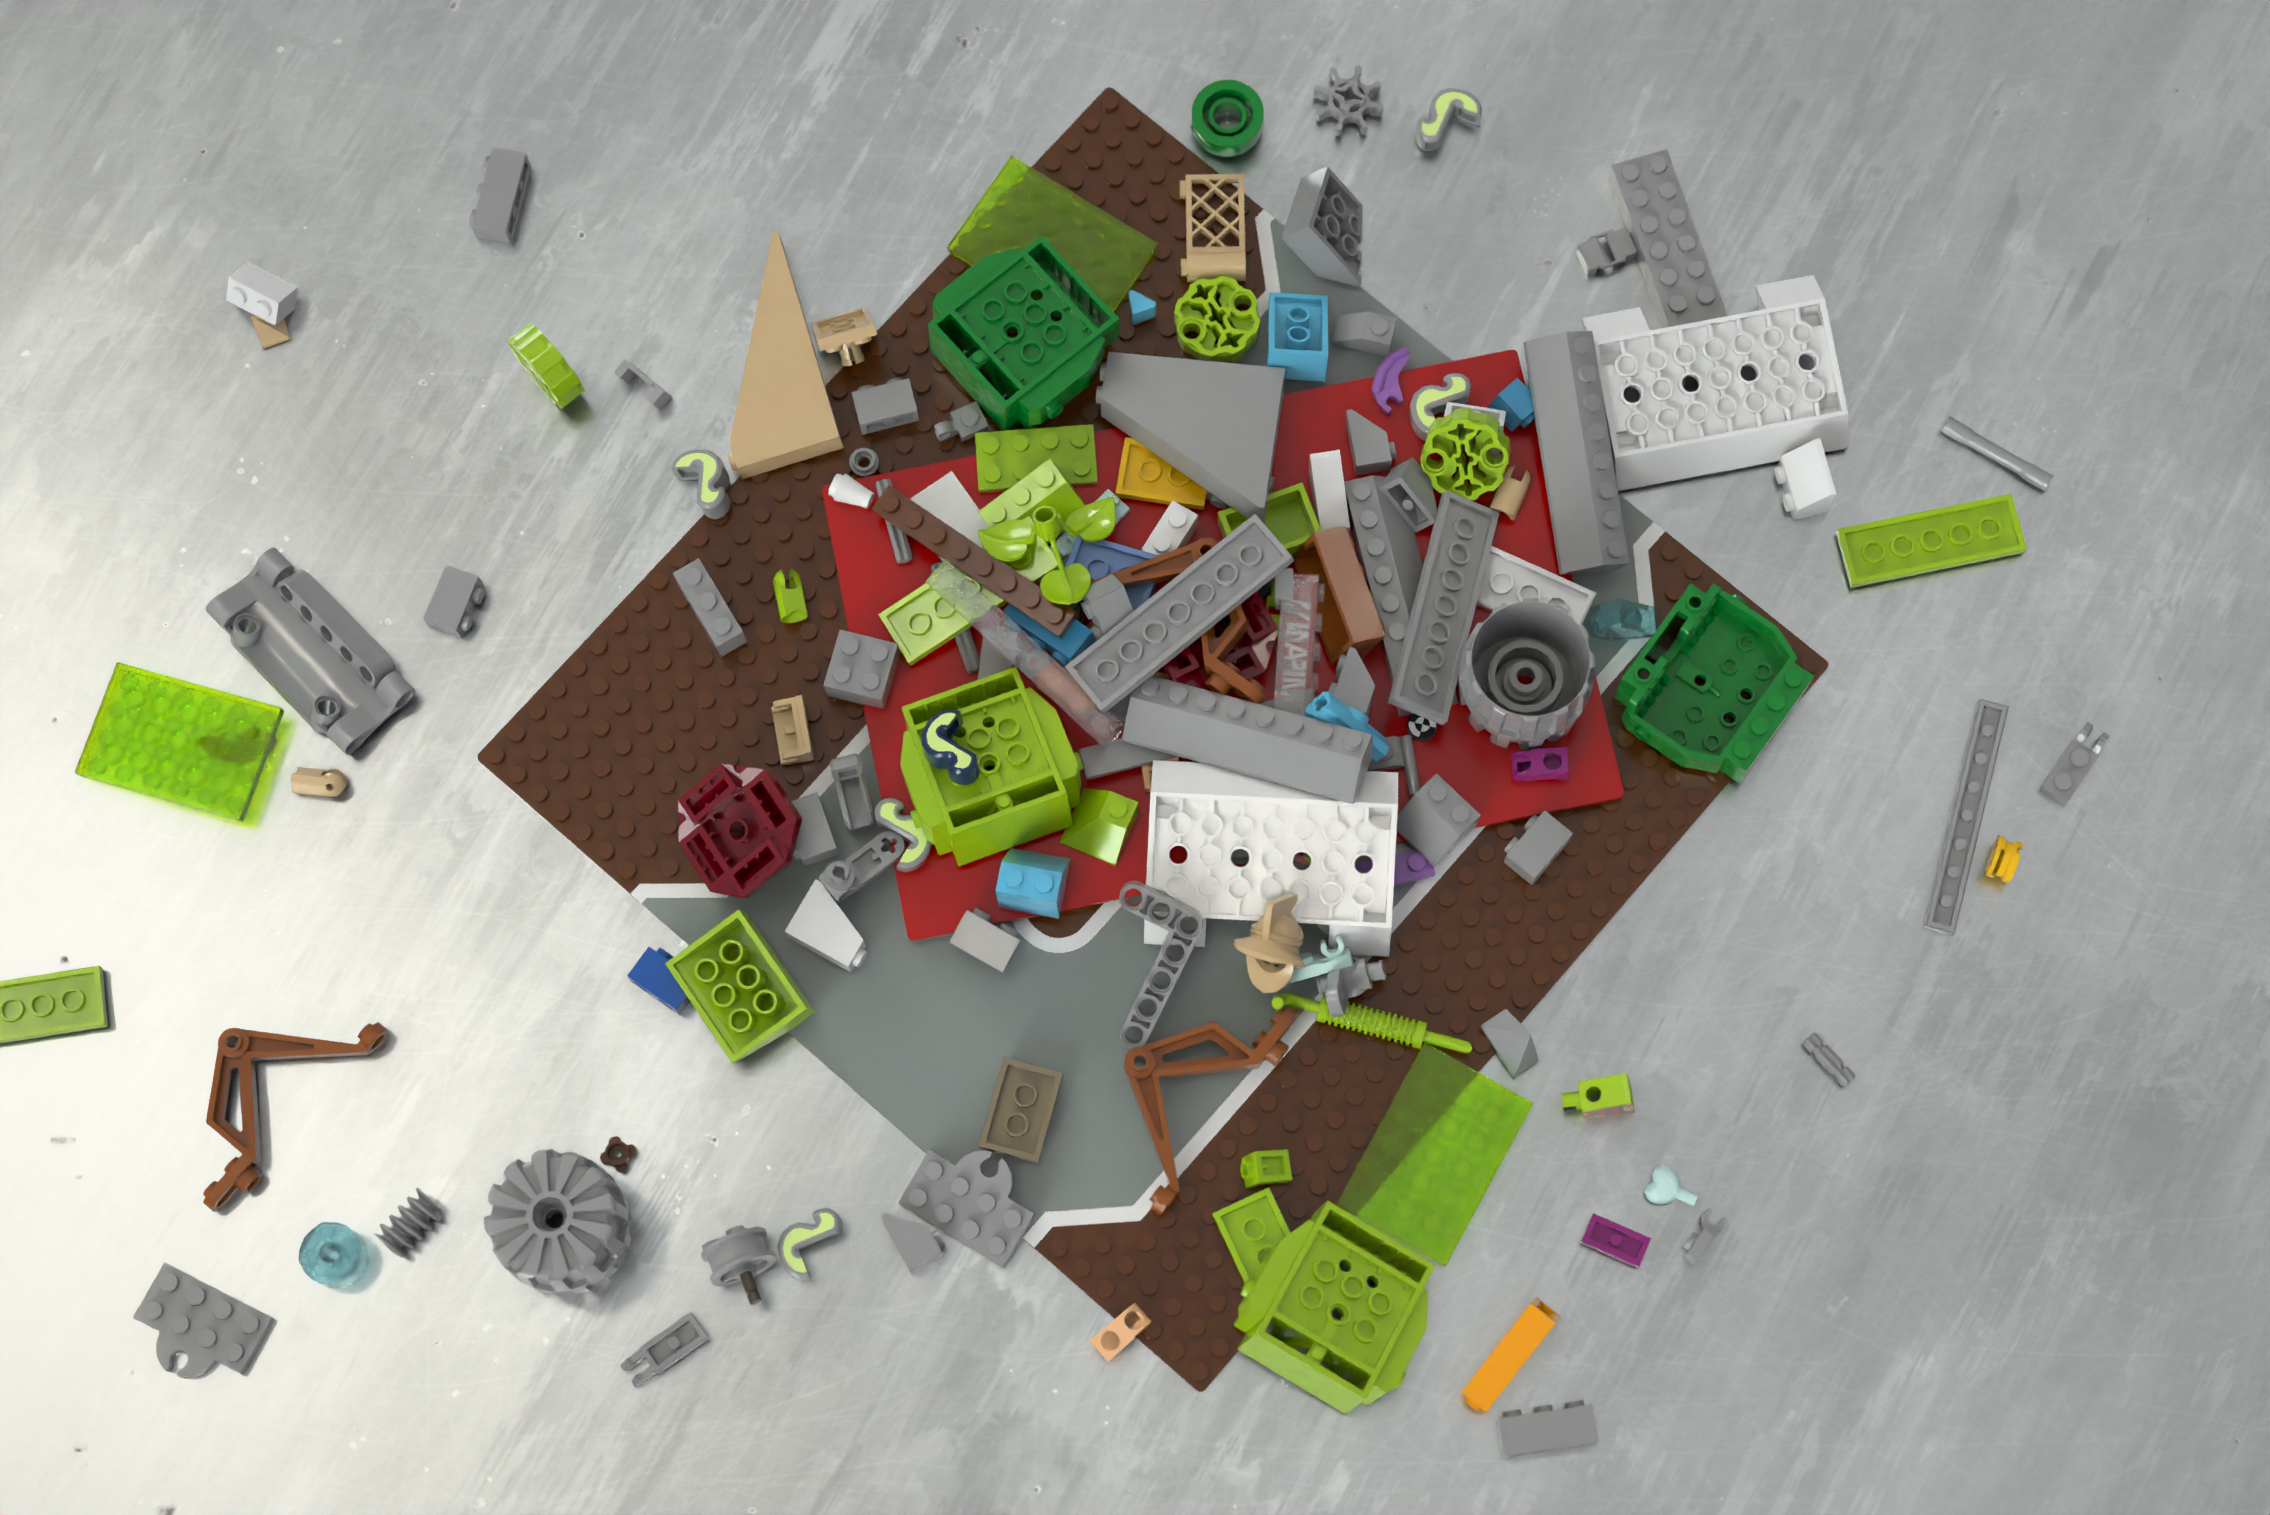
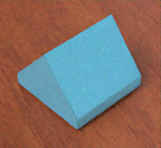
M1130 290L1129 306L1133 325L1155 318L1157 314L1156 302L1134 290Z

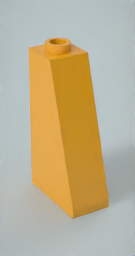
M1536 1297L1463 1389L1462 1393L1466 1396L1465 1402L1477 1411L1483 1409L1487 1412L1561 1316Z

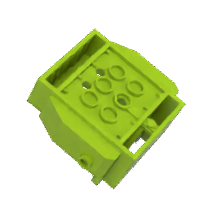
M1017 667L901 707L908 731H905L903 736L900 766L915 808L910 813L916 829L922 827L926 839L934 844L938 855L953 851L959 867L1073 826L1070 809L1081 804L1079 794L1082 783L1079 771L1084 769L1078 752L1073 753L1056 709L1031 687L1025 689ZM954 709L961 712L963 724L951 740L976 754L980 772L978 779L974 783L958 785L952 782L948 769H939L932 766L924 755L921 734L927 722L940 711ZM989 765L995 767L991 771L985 770V768Z
M1326 1201L1314 1212L1311 1220H1308L1284 1237L1268 1251L1254 1279L1248 1278L1241 1289L1240 1295L1244 1297L1238 1307V1317L1234 1326L1246 1334L1238 1350L1344 1414L1360 1403L1369 1405L1392 1389H1398L1407 1372H1405V1369L1427 1329L1428 1291L1424 1287L1436 1265L1332 1202ZM1340 1262L1348 1267V1272L1340 1269ZM1367 1279L1375 1283V1288H1370L1367 1285ZM1333 1310L1340 1313V1320H1335L1332 1317Z

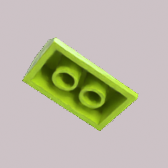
M1048 459L979 510L978 513L990 528L1004 521L1023 520L1028 516L1033 520V512L1038 507L1049 505L1055 508L1057 514H1060L1062 520L1066 523L1069 515L1085 506V503L1058 465L1051 459ZM1062 527L1059 536L1065 532Z

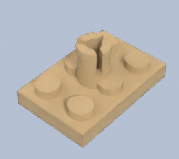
M867 307L811 323L819 350H826V353L839 351L842 366H851L852 361H855L856 364L864 361L865 358L860 344L871 341V336L877 335L874 322Z

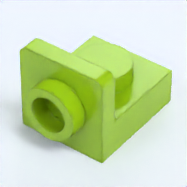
M1288 1149L1255 1151L1242 1157L1240 1171L1246 1188H1253L1259 1184L1287 1183L1293 1180Z

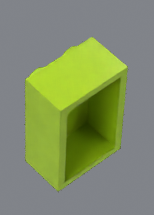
M1303 483L1273 492L1268 497L1265 525L1291 556L1300 546L1304 545V542L1313 532L1321 531ZM1232 507L1218 512V526L1223 539L1248 520V518Z

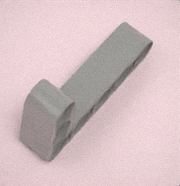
M1136 880L1129 881L1123 885L1119 896L1120 904L1125 910L1169 932L1122 1024L1120 1038L1123 1045L1130 1049L1142 1047L1147 1042L1203 928V918L1195 908ZM1129 889H1137L1142 894V900L1138 903H1130L1126 900L1125 893ZM1159 902L1166 903L1170 908V913L1165 917L1156 916L1153 912L1155 904ZM1186 916H1192L1197 920L1198 926L1192 931H1187L1182 928L1180 921ZM1171 944H1179L1183 947L1184 954L1179 958H1172L1168 955L1167 948ZM1164 971L1169 974L1171 980L1166 985H1158L1153 980L1154 974ZM1144 999H1152L1156 1003L1157 1008L1151 1013H1146L1141 1010L1139 1003ZM1131 1026H1137L1142 1030L1143 1036L1138 1040H1132L1126 1035V1030Z

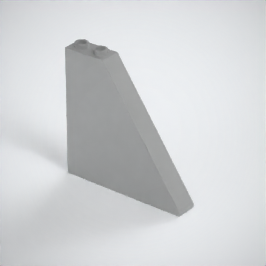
M1108 352L1107 363H1102L1100 368V381H1103V386H1097L1096 404H1101V416L1249 519L1256 514L1265 524L1285 388V368Z

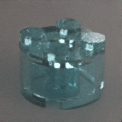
M322 1222L310 1230L304 1237L300 1246L299 1263L307 1276L327 1288L339 1289L352 1285L361 1279L367 1270L369 1255L364 1239L357 1232L341 1223ZM332 1251L339 1254L337 1260L329 1257Z

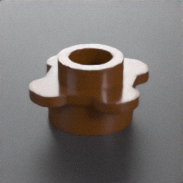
M614 1136L609 1139V1144L606 1146L605 1152L600 1155V1160L604 1165L610 1164L616 1168L617 1172L623 1173L627 1171L628 1162L631 1157L636 1155L637 1150L634 1145H627L619 1137ZM617 1152H621L620 1157H616Z

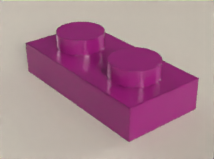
M1593 1213L1581 1244L1639 1268L1651 1238Z

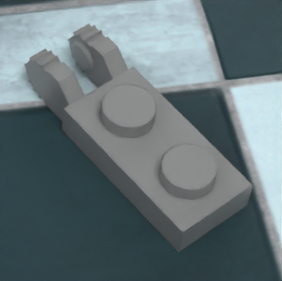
M2087 722L2077 738L2070 742L2039 788V790L2063 806L2068 803L2099 757V751L2110 737L2105 732L2101 734L2092 750L2081 744L2093 730L2092 727L2094 725L2090 722Z
M690 1312L639 1347L640 1350L626 1359L620 1366L624 1371L630 1370L646 1358L650 1367L637 1374L631 1381L634 1387H637L655 1374L658 1375L706 1342L709 1337L693 1313Z

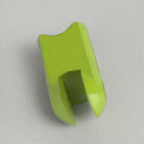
M793 569L789 572L790 589L785 588V578L781 570L773 578L780 620L783 623H795L808 617L801 577Z

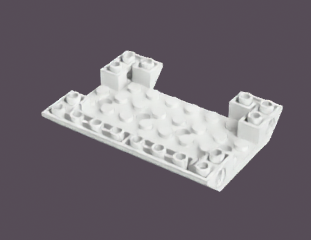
M1814 275L1756 285L1755 292L1759 307L1758 311L1650 330L1640 307L1581 318L1583 331L1593 332L1618 491L1778 462L1782 455L1818 438H1821L1825 453L1849 448V414L1825 297ZM1801 355L1811 356L1814 360L1813 369H1802L1799 365V357ZM1748 365L1755 369L1756 378L1753 381H1746L1742 378L1740 371L1743 366ZM1691 376L1697 380L1698 388L1696 391L1688 392L1683 388L1682 380L1684 377ZM1628 387L1637 389L1640 394L1639 401L1635 403L1626 401L1624 390Z
M1153 760L1146 885L1200 912L1203 918V928L1195 947H1205L1207 918L1258 921L1265 914V908L1269 901L1288 893L1298 895V900L1291 914L1298 923L1329 924V949H1335L1338 946L1336 936L1340 935L1344 941V948L1350 947L1352 955L1389 957L1398 812V772L1367 771L1354 804L1204 763ZM1175 846L1184 847L1188 853L1186 861L1180 864L1174 863L1170 859V850ZM1244 849L1248 852L1249 862L1245 866L1238 867L1232 863L1231 855L1235 850ZM1299 852H1305L1311 858V864L1305 870H1299L1293 865V857ZM1361 855L1369 856L1372 859L1373 866L1367 873H1360L1355 869V860ZM1159 902L1153 906V912L1158 917H1165L1170 913V908L1166 903ZM1186 916L1180 921L1182 928L1187 931H1192L1198 926L1197 920L1192 916ZM1144 919V944L1162 945L1169 931Z

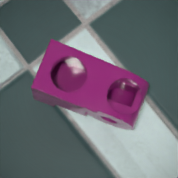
M1567 747L1531 749V751H1521L1511 755L1512 776L1515 781L1569 780Z

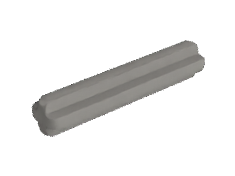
M890 479L876 482L879 498L888 485L893 487ZM885 520L897 563L910 562L912 554L906 533Z

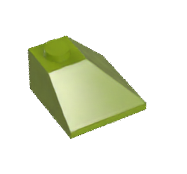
M1084 788L1080 795L1081 804L1075 807L1072 813L1073 826L1065 829L1060 843L1116 866L1140 812L1139 804L1137 801L1112 791Z

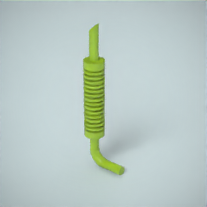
M1280 992L1274 995L1271 1003L1275 1009L1291 1005L1293 1008L1317 1013L1316 1021L1325 1023L1328 1021L1329 1025L1333 1022L1334 1026L1337 1027V1024H1340V1028L1346 1026L1347 1030H1349V1027H1352V1031L1358 1029V1033H1361V1030H1363L1366 1035L1367 1032H1370V1036H1373L1374 1033L1377 1038L1381 1035L1382 1039L1385 1040V1037H1388V1041H1391L1392 1038L1396 1043L1397 1040H1400V1044H1403L1404 1041L1407 1046L1411 1043L1412 1047L1421 1049L1422 1042L1466 1054L1472 1050V1046L1468 1041L1427 1031V1022L1418 1020V1023H1415L1416 1019L1409 1021V1017H1406V1020H1404L1403 1016L1397 1018V1014H1394L1393 1017L1390 1012L1388 1015L1385 1014L1386 1011L1379 1013V1009H1376V1012L1373 1011L1374 1008L1367 1010L1368 1006H1364L1363 1009L1360 1004L1358 1007L1355 1006L1356 1003L1349 1005V1001L1346 1015L1333 1018L1328 1008L1326 995L1322 996L1320 1002L1296 994Z

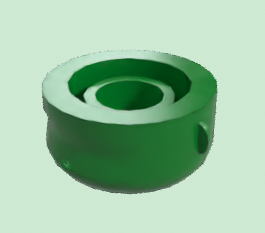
M1220 80L1205 86L1198 93L1192 106L1191 130L1198 143L1206 151L1221 157H1234L1249 151L1260 138L1264 126V107L1260 97L1250 86L1236 80ZM1231 113L1238 116L1241 121L1236 127L1226 129L1218 126L1214 119L1218 115Z

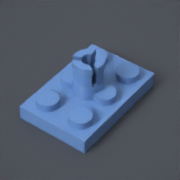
M1079 535L1076 537L1067 566L1074 563L1082 564L1088 570L1091 581L1158 555L1106 540L1085 542ZM1157 583L1125 589L1133 611L1152 597Z

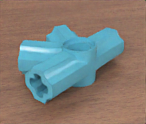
M1322 692L1318 697L1314 698L1312 703L1308 704L1305 710V717L1372 734L1374 755L1371 762H1378L1388 753L1390 748L1388 740L1368 724V716L1355 708L1346 706L1331 692Z

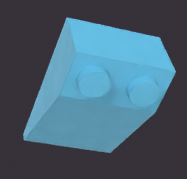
M1269 292L1266 366L1285 368L1286 380L1325 382L1328 363V296Z

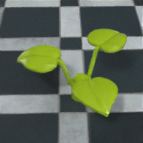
M1113 497L1085 505L1072 512L1067 518L1066 523L1062 520L1061 515L1057 514L1055 508L1044 505L1038 507L1033 512L1034 522L1030 525L1025 521L1017 524L1021 520H1008L990 528L978 530L979 539L984 549L992 557L1000 561H1015L1024 557L1027 553V545L1034 543L1036 533L1041 539L1050 541L1059 570H1052L1044 575L1040 582L1041 592L1047 600L1053 603L1075 604L1081 601L1088 593L1091 586V577L1086 567L1082 564L1074 563L1064 568L1056 538L1061 532V527L1073 538L1080 535L1081 539L1085 542H1097L1107 538L1114 531L1116 525L1115 500Z

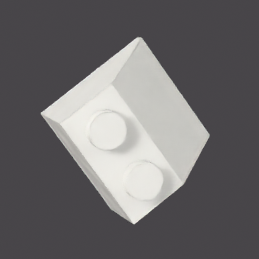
M1821 438L1814 439L1781 456L1777 467H1775V476L1778 484H1783L1785 494H1783V504L1786 512H1791L1793 520L1827 513L1837 493Z

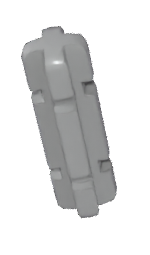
M1817 1033L1811 1034L1804 1041V1047L1810 1053L1814 1052L1816 1054L1814 1057L1831 1075L1834 1074L1836 1076L1835 1080L1841 1086L1848 1085L1854 1079L1855 1073L1848 1066L1846 1068L1843 1066L1844 1062L1828 1045L1824 1046L1822 1038Z

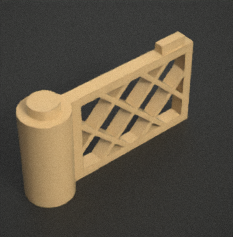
M1244 174L1186 175V181H1180V199H1186L1187 259H1181V277L1187 276V282H1195L1201 278L1207 280L1216 279L1220 276L1234 278L1236 281H1246ZM1225 183H1238V191L1230 198L1220 190ZM1191 184H1205L1210 190L1200 198L1192 191ZM1213 194H1216L1224 201L1216 211L1205 203ZM1200 206L1210 214L1202 224L1192 217V214ZM1229 206L1239 213V216L1231 223L1220 215ZM1215 219L1225 227L1216 237L1206 229ZM1231 232L1239 239V246L1227 247L1221 240ZM1200 233L1211 240L1205 247H1192V240Z

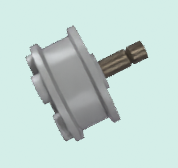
M738 1225L727 1230L726 1236L708 1241L702 1245L701 1257L703 1261L709 1262L713 1272L710 1277L712 1285L727 1286L742 1282L745 1292L748 1294L747 1297L750 1305L762 1301L760 1293L757 1291L758 1288L754 1276L770 1268L777 1260L775 1253L768 1251L765 1243L767 1232L764 1228L757 1226L745 1229L743 1225Z

